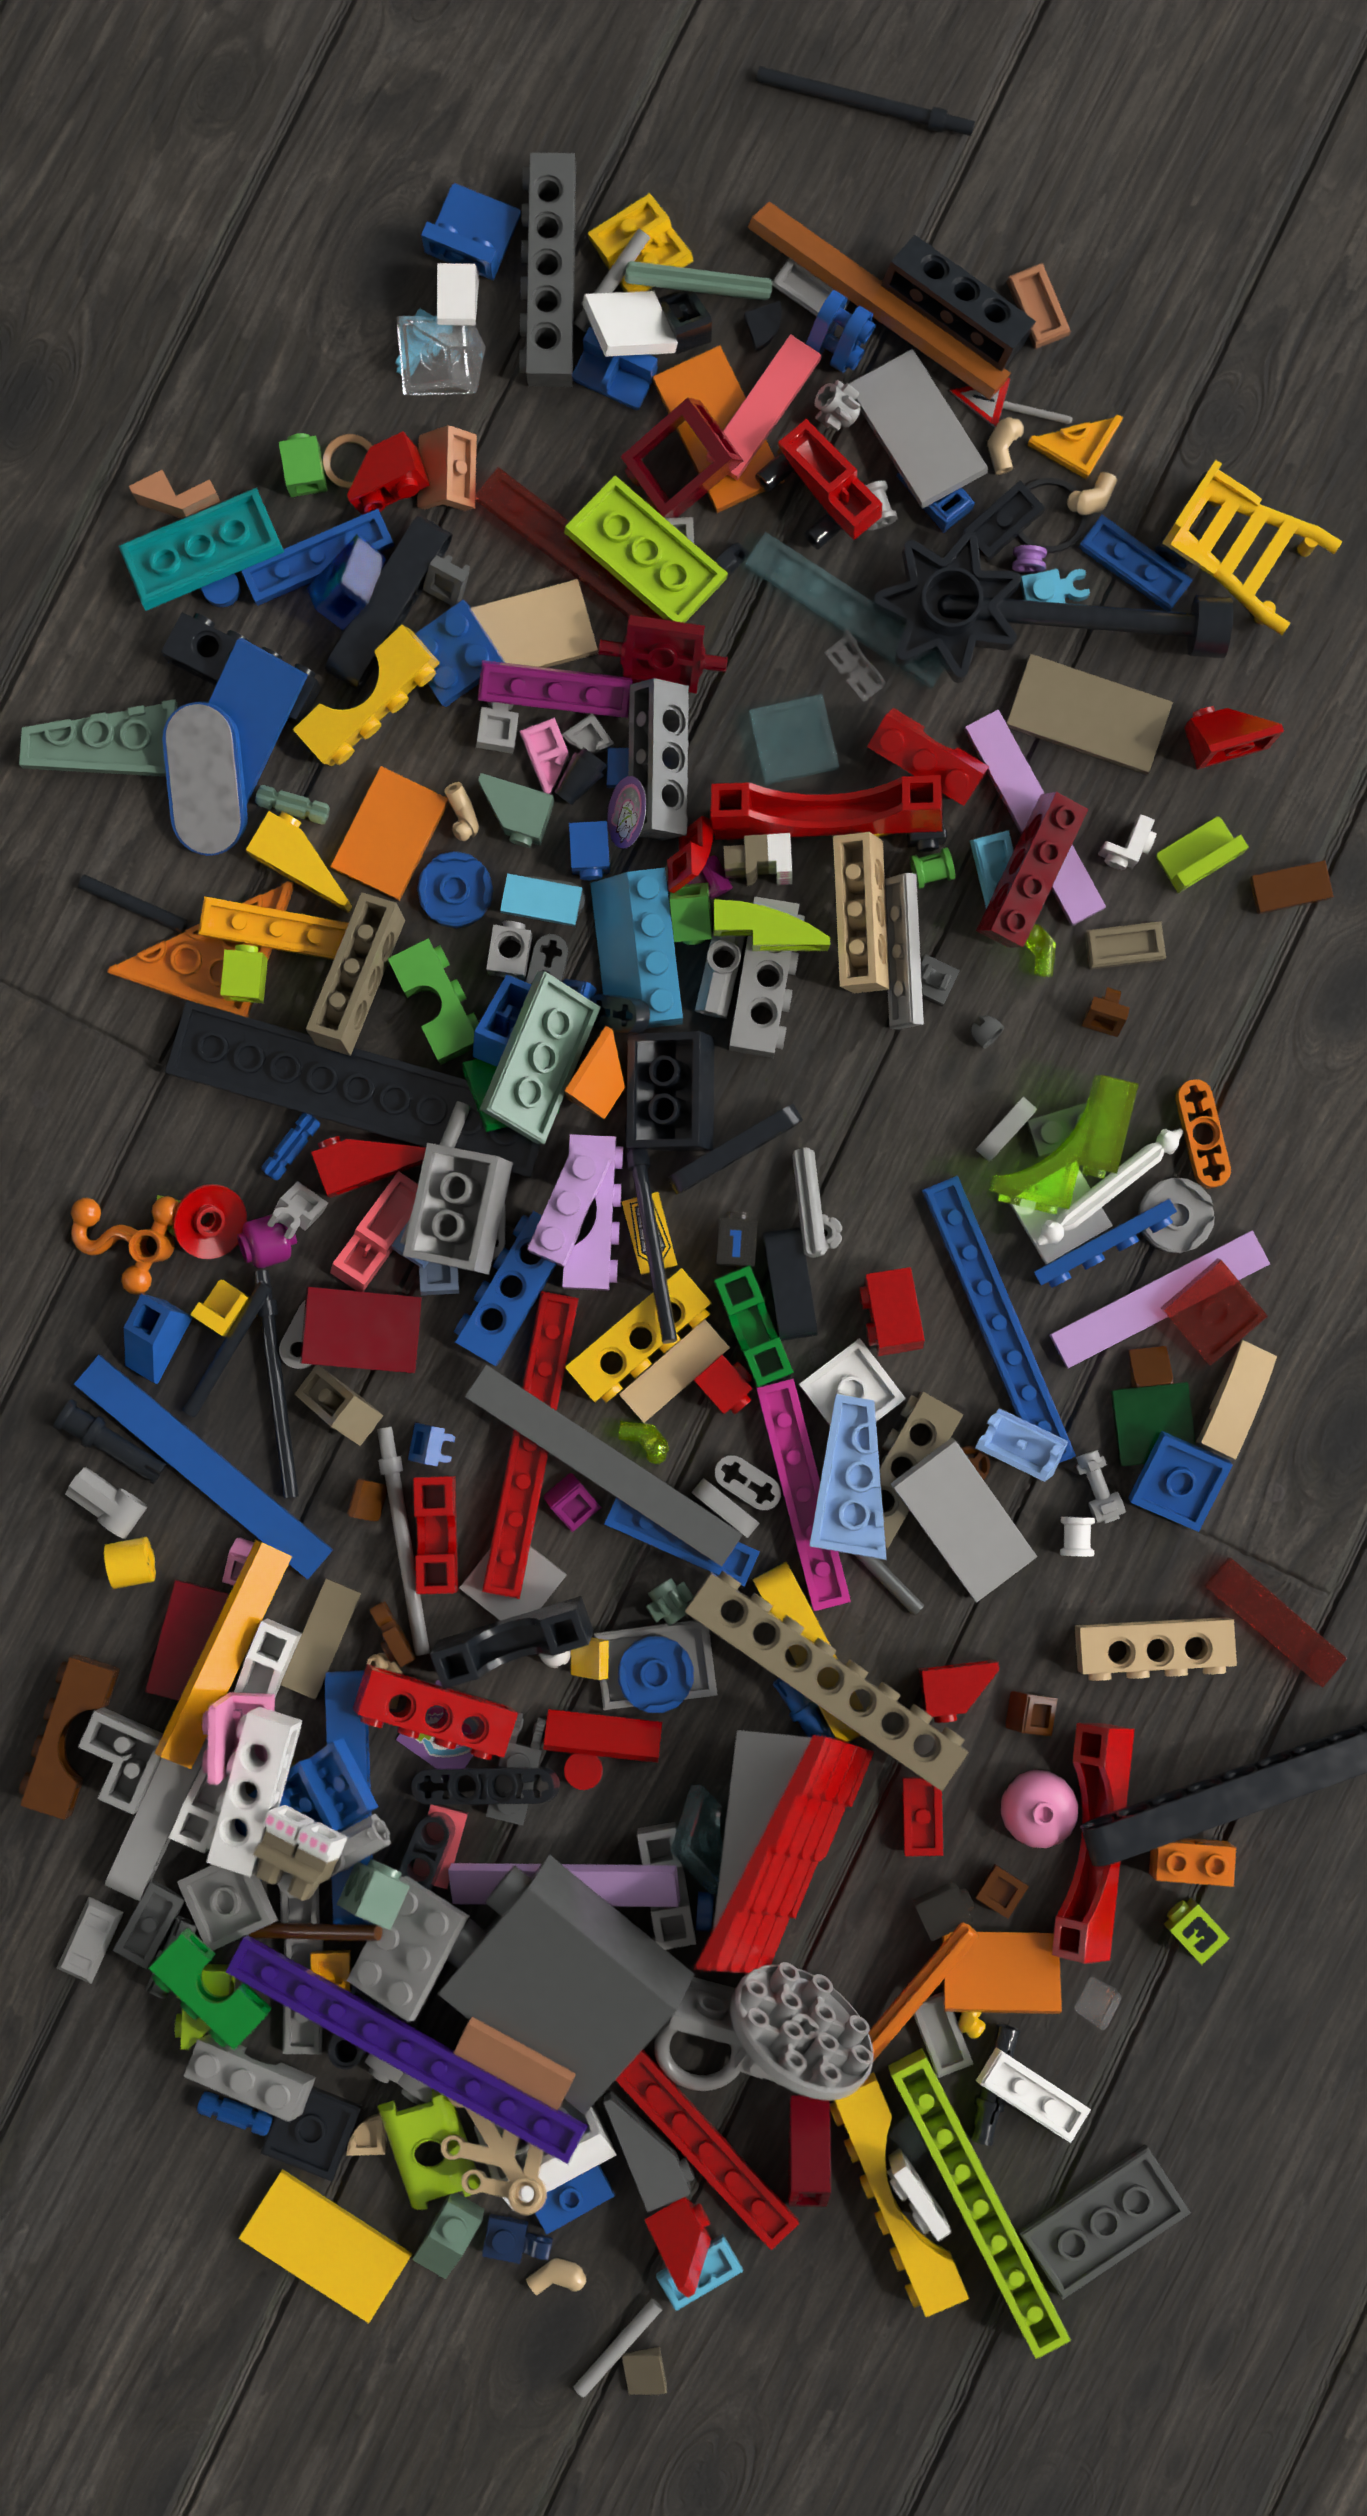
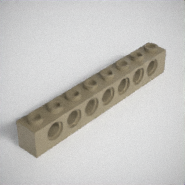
M721 1571L719 1576L710 1572L686 1607L685 1612L936 1788L941 1791L944 1790L969 1753L961 1746L965 1740L946 1726L942 1732L929 1724L933 1718L931 1715L913 1704L910 1710L897 1701L901 1696L898 1692L883 1682L878 1687L865 1679L869 1673L852 1660H849L846 1665L833 1657L837 1650L819 1637L814 1643L801 1634L805 1628L789 1616L785 1615L783 1620L769 1612L773 1605L756 1593H753L751 1598L737 1590L741 1583L726 1572ZM736 1600L742 1604L744 1610L738 1620L728 1621L721 1615V1607L726 1601ZM767 1622L774 1626L775 1636L770 1642L759 1643L754 1639L753 1630L757 1624ZM792 1645H801L807 1651L806 1660L800 1665H791L785 1660V1652ZM825 1667L835 1668L839 1674L837 1683L829 1688L822 1687L817 1682L819 1671ZM859 1689L868 1691L871 1697L869 1705L862 1710H856L849 1704L850 1695ZM897 1712L902 1716V1725L897 1731L887 1732L882 1728L881 1721L885 1714ZM922 1734H928L934 1738V1747L927 1754H919L914 1751V1741Z

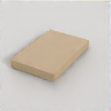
M578 579L471 608L506 663L547 668L598 654Z

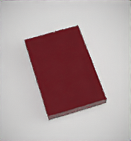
M307 1287L300 1364L415 1373L422 1297Z
M178 1579L175 1580L145 1692L177 1701L180 1700L230 1593Z

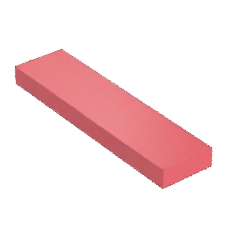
M791 334L723 431L743 459V462L728 474L736 481L740 478L821 360L820 353ZM708 453L706 456V461H708L709 463H713L714 459Z

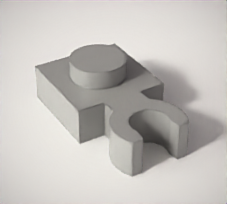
M487 701L490 708L481 707L476 748L513 754L519 713L509 712L514 706L513 704Z
M297 1181L279 1199L267 1225L273 1227L276 1223L284 1224L288 1228L284 1237L290 1239L295 1235L299 1226L306 1231L323 1214L328 1202Z

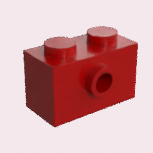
M911 1267L866 1274L865 1286L859 1287L862 1309H869L872 1323L866 1324L869 1346L876 1345L878 1356L923 1349L925 1338Z

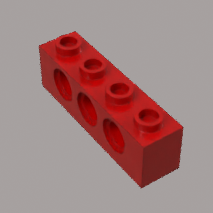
M370 1664L366 1666L353 1705L354 1711L361 1715L360 1721L362 1723L377 1728H382L383 1723L398 1726V1733L415 1739H419L420 1733L434 1737L433 1743L448 1749H455L457 1744L471 1748L469 1752L471 1755L486 1760H491L493 1755L504 1758L518 1716V1712L510 1706L450 1688L443 1689L440 1685ZM396 1695H405L407 1697L405 1708L397 1713L390 1712V1700ZM436 1705L442 1706V1718L436 1723H427L425 1715L428 1709ZM468 1717H478L479 1726L477 1730L471 1734H464L462 1732L463 1722Z

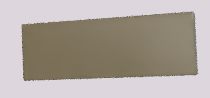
M329 1578L325 1579L282 1679L281 1686L314 1700L318 1698L325 1681L326 1672L330 1670L362 1592Z

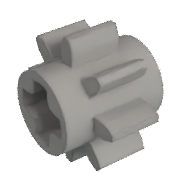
M836 380L835 384L828 383L824 385L815 397V407L820 410L816 419L827 428L831 426L836 431H839L840 427L852 425L860 413L861 405L855 401L859 391L848 383L844 385L839 380Z

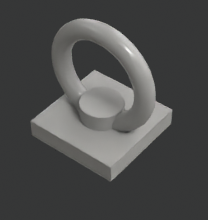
M693 1977L677 2011L657 2032L654 2043L657 2063L662 2072L677 2085L696 2091L715 2090L729 2084L740 2073V2071L735 2070L734 2057L744 2047L736 2035L730 2013V2003L735 1988ZM677 2031L686 2032L730 2044L731 2057L727 2065L716 2073L710 2075L691 2074L681 2069L674 2062L670 2054V2041Z

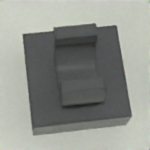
M436 555L429 564L423 590L451 606H455L463 598L470 566L465 565L461 569L451 563L452 556L448 555L441 558Z
M925 955L921 963L922 997L943 1006L960 970Z

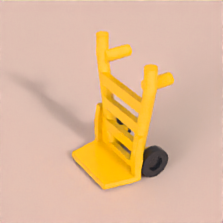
M1215 460L1209 471H1205L1197 482L1198 488L1168 535L1160 539L1155 547V551L1175 567L1185 569L1191 562L1213 576L1254 616L1257 624H1264L1282 636L1290 622L1275 613L1276 606L1273 602L1266 601L1262 603L1255 596L1259 587L1293 534L1304 537L1297 548L1298 553L1303 557L1309 556L1317 545L1334 555L1342 541L1319 526L1261 505L1262 499L1218 470L1222 463ZM1209 504L1213 507L1222 506L1199 541L1194 535L1208 514L1206 509ZM1238 512L1250 517L1223 561L1220 562L1211 553V550L1234 514ZM1265 523L1279 528L1243 584L1233 574L1241 559Z

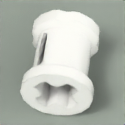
M1061 1517V1523L1064 1524V1548L1060 1549V1555L1094 1556V1550L1091 1549V1525L1095 1524V1518Z

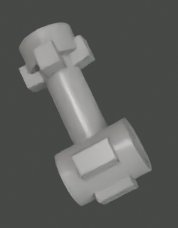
M1094 1450L1076 1457L1079 1464L1076 1465L1078 1474L1087 1475L1095 1496V1500L1088 1502L1095 1522L1100 1523L1103 1521L1106 1524L1120 1519L1119 1515L1126 1513L1120 1494L1118 1492L1110 1494L1101 1471V1468L1107 1465L1104 1456H1100L1098 1450Z

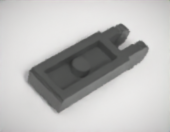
M518 1712L504 1758L500 1757L498 1768L538 1767L542 1753L540 1745L547 1719L538 1717L532 1732V1744L529 1746L517 1743L518 1734L522 1729L524 1721L523 1713ZM500 1775L495 1781V1790L502 1797L510 1795L513 1788L512 1781L508 1776ZM523 1782V1790L533 1789L534 1782ZM489 1804L486 1817L523 1826L529 1804Z

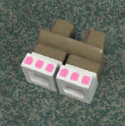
M790 833L744 836L745 845L724 846L726 878L746 877L747 886H750L756 882L760 874H777V885L792 884Z
M284 1805L267 1812L263 1826L267 1827L263 1840L253 1853V1855L260 1858L256 1877L267 1883L276 1884L281 1881L285 1871L293 1875L288 1888L289 1894L304 1901L312 1898L319 1883L330 1879L348 1837L320 1822L314 1823V1819Z

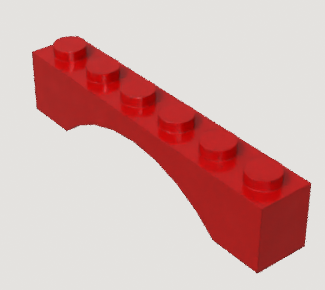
M941 775L905 776L871 789L830 795L782 792L750 782L711 784V821L715 839H744V836L781 833H790V837L847 835L871 832L872 834L942 832Z
M1077 1723L1073 1764L1078 1775L1082 1795V1824L1126 1808L1135 1729L1106 1723ZM1083 1834L1074 1877L1065 1901L1056 1915L1052 1956L1080 1963L1110 1961L1121 1861L1107 1866H1093Z

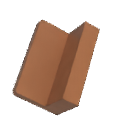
M447 425L419 436V454L430 486L419 490L417 498L418 508L426 510L441 504L463 511L475 508L476 434Z

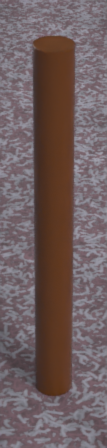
M272 1923L248 1934V1936L272 1939L379 1941L382 1938L383 1930L379 1925Z

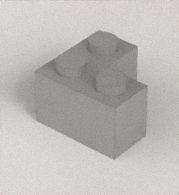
M104 1707L94 1711L78 1747L113 1762V1766L98 1799L126 1812L135 1814L162 1757L154 1754L163 1733Z

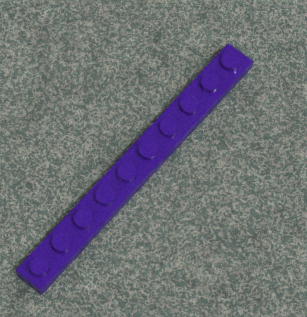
M248 1935L243 1937L226 1970V1973L566 2164L570 2162L588 2125L565 2112L549 2107L454 2054V2050Z

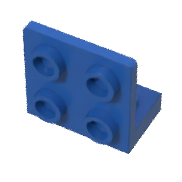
M452 184L435 225L426 222L421 237L424 251L451 264H475L479 275L494 281L521 217V212L515 207L466 187Z

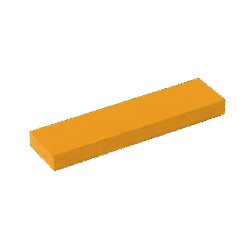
M204 896L198 935L334 960L349 923Z

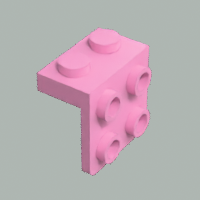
M229 1692L210 1705L208 1711H205L202 1726L203 1733L208 1735V1750H205L203 1754L202 1769L204 1774H208V1784H218L228 1776L226 1774L228 1761L232 1753L237 1752L240 1738L236 1737V1731L241 1717L259 1706L275 1711V1694ZM256 1744V1756L266 1762L268 1758L266 1749L262 1745Z

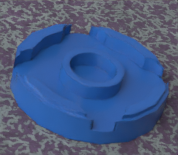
M455 851L440 854L434 858L421 872L417 888L420 904L429 918L441 926L451 928L470 926L481 919L490 907L493 896L491 877L483 864L470 854Z
M647 1636L635 1641L623 1653L618 1666V1683L623 1696L635 1707L648 1713H664L678 1707L688 1696L694 1683V1666L688 1652L677 1641L665 1636Z

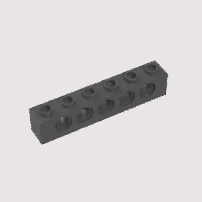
M530 153V167H523L522 174L523 191H529V203H522V227H529V239L521 241L522 263H528V276H521V300H527V313H520V336L527 337V350H520L519 368L520 373H526L528 386L573 387L575 153ZM545 193H554L558 196L552 202H545L540 199ZM545 229H553L557 232V235L550 239L543 238L539 234ZM545 265H551L557 269L552 275H543L538 271ZM543 302H552L556 305V308L550 312H542L538 309V306ZM544 338H550L556 342L549 349H542L537 345Z

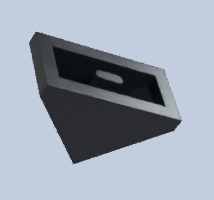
M681 290L658 299L678 342L675 350L676 355L711 342V316L695 292Z

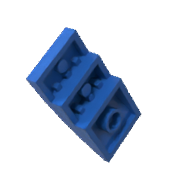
M344 1738L331 1742L311 1758L300 1761L291 1767L280 1802V1806L286 1805L314 1819V1823L320 1822L339 1833L378 1808ZM257 1789L249 1794L251 1798H257ZM236 1819V1830L241 1835L246 1836V1824L242 1820Z

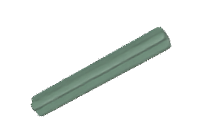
M635 261L628 262L625 268V282L629 284L757 300H768L772 292V281L769 278Z

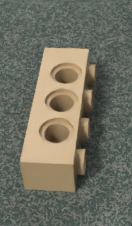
M871 832L833 836L840 987L852 993L890 990L883 841Z
M1228 1617L1075 1625L1077 1669L1081 1674H1088V1680L1091 1681L1110 1680L1111 1673L1126 1672V1677L1131 1679L1150 1677L1149 1671L1164 1670L1165 1676H1186L1190 1668H1203V1674L1226 1673L1227 1666H1237L1234 1619ZM1198 1637L1203 1645L1202 1651L1198 1656L1189 1658L1185 1652V1645L1190 1638ZM1160 1639L1164 1644V1653L1160 1658L1151 1660L1147 1655V1646L1152 1640ZM1116 1641H1122L1126 1646V1655L1122 1660L1112 1662L1108 1655L1109 1647Z

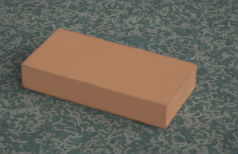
M1043 263L1008 277L1007 284L1017 308L1036 321L1029 334L1034 349L1069 336L1071 330Z

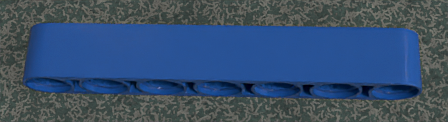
M365 1670L326 1672L327 1745L335 1740L344 1738L371 1791L369 1725L360 1721L361 1715H358L353 1709ZM370 1812L369 1814H367L365 1817H363L362 1819H360V1820L357 1821L356 1823H358V1822L364 1820L365 1818L371 1816V1815H372V1812ZM373 1854L359 1862L367 1866L370 1859L373 1860ZM354 1865L348 1870L332 1876L333 1924L376 1925L336 1905Z

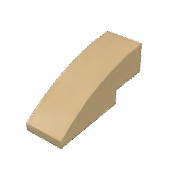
M1241 1340L1209 1409L1211 1411L1196 1441L1197 1444L1228 1459L1236 1460L1265 1393L1277 1356Z

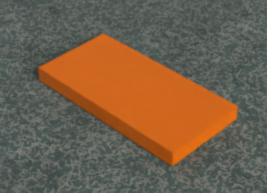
M720 345L653 376L654 385L668 413L673 411L687 397L701 400L722 431L725 430L746 399ZM684 421L676 430L699 475L711 464L706 461V456L709 452L687 421ZM767 440L764 441L737 481L727 475L707 492L717 513L765 491L757 482L755 475L775 458Z

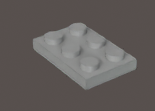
M401 1876L399 1881L410 1885L391 1930L382 1927L383 1934L379 1941L366 1942L347 1981L406 2021H415L469 1916L408 1876Z

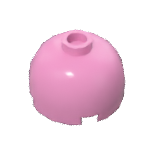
M1031 1770L1019 1774L1008 1786L1007 1790H1005L1001 1800V1815L1005 1827L1017 1841L1029 1847L1049 1848L1062 1843L1071 1835L1078 1819V1802L1074 1791L1063 1778L1050 1771Z

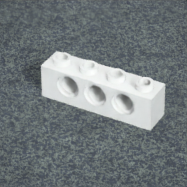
M260 1706L241 1717L236 1731V1737L240 1738L237 1752L232 1753L226 1768V1774L230 1775L227 1789H223L216 1805V1811L220 1813L217 1826L211 1829L206 1842V1849L210 1850L207 1863L249 1877L257 1873L260 1858L253 1855V1853L263 1840L267 1828L263 1824L268 1810L280 1806L303 1720ZM256 1744H260L266 1749L268 1754L266 1762L256 1756ZM246 1781L253 1783L257 1788L258 1794L256 1799L251 1798L246 1793ZM236 1819H240L246 1824V1836L241 1835L236 1830Z

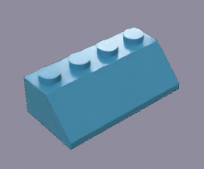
M665 868L630 871L590 883L603 994L645 1001L650 1010V1021L647 1028L683 1024ZM605 1009V1013L610 1016V1009ZM626 1011V1018L632 1019V1013Z

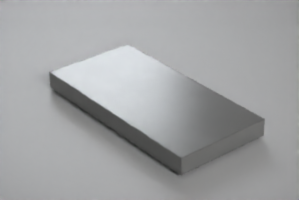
M913 349L849 383L859 391L855 401L861 405L860 411L922 509L988 473L986 463Z
M950 1438L890 1483L976 1603L1037 1558L1035 1552L953 1438Z

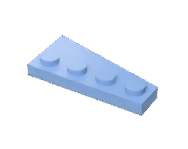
M836 1394L810 1547L887 1560L874 1400Z

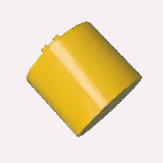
M147 1537L105 1544L106 1572L113 1589L155 1581V1557Z

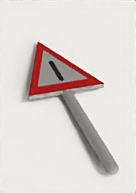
M1010 378L991 400L971 386L949 390L951 394L994 428H996L1000 420L1002 409L1067 424L1072 423L1073 420L1072 417L1005 401Z

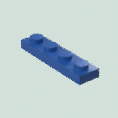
M375 509L283 549L284 553L241 571L256 605L259 606L395 546L379 509Z
M1167 1199L1034 1271L1041 1286L1048 1282L1050 1287L1053 1288L1072 1278L1068 1271L1082 1264L1084 1269L1087 1270L1105 1260L1102 1252L1115 1245L1120 1252L1137 1243L1139 1239L1136 1234L1150 1227L1152 1233H1155L1172 1224L1173 1221L1170 1216L1176 1213L1177 1210L1171 1199Z
M618 1498L615 1499L605 1521V1525L717 1575L724 1571L739 1581L744 1587L760 1551L738 1542L721 1567Z

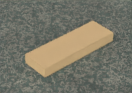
M704 1319L619 1395L645 1423L730 1347Z

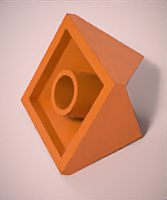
M605 1026L565 1089L567 1100L603 1119L606 1118L620 1094L626 1092L613 1030Z

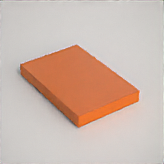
M380 766L331 864V868L400 902L449 803L448 798Z
M946 1931L942 1934L943 1943L953 1931ZM977 1932L979 1935L977 1941L943 1979L944 2012L1060 2014L1062 2012L1060 1957L1052 1956L1054 1933Z

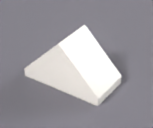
M437 263L438 325L475 326L479 274L475 264Z

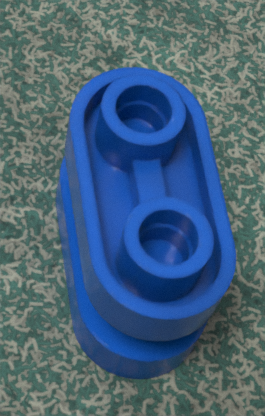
M833 290L823 303L816 317L806 345L820 354L825 349L833 353L830 366L844 373L848 368L854 370L859 364L865 352L860 346L868 341L876 324L871 322L873 313L862 306H858L853 314L844 310L848 298ZM837 325L844 328L840 339L833 335Z

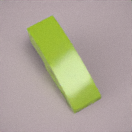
M714 899V936H752V951H828L830 937L788 913L753 903Z

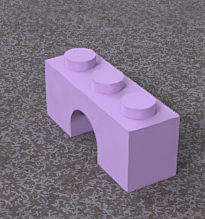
M574 1143L529 1244L528 1251L565 1267L579 1236L587 1211L594 1197H596L609 1168L610 1158Z

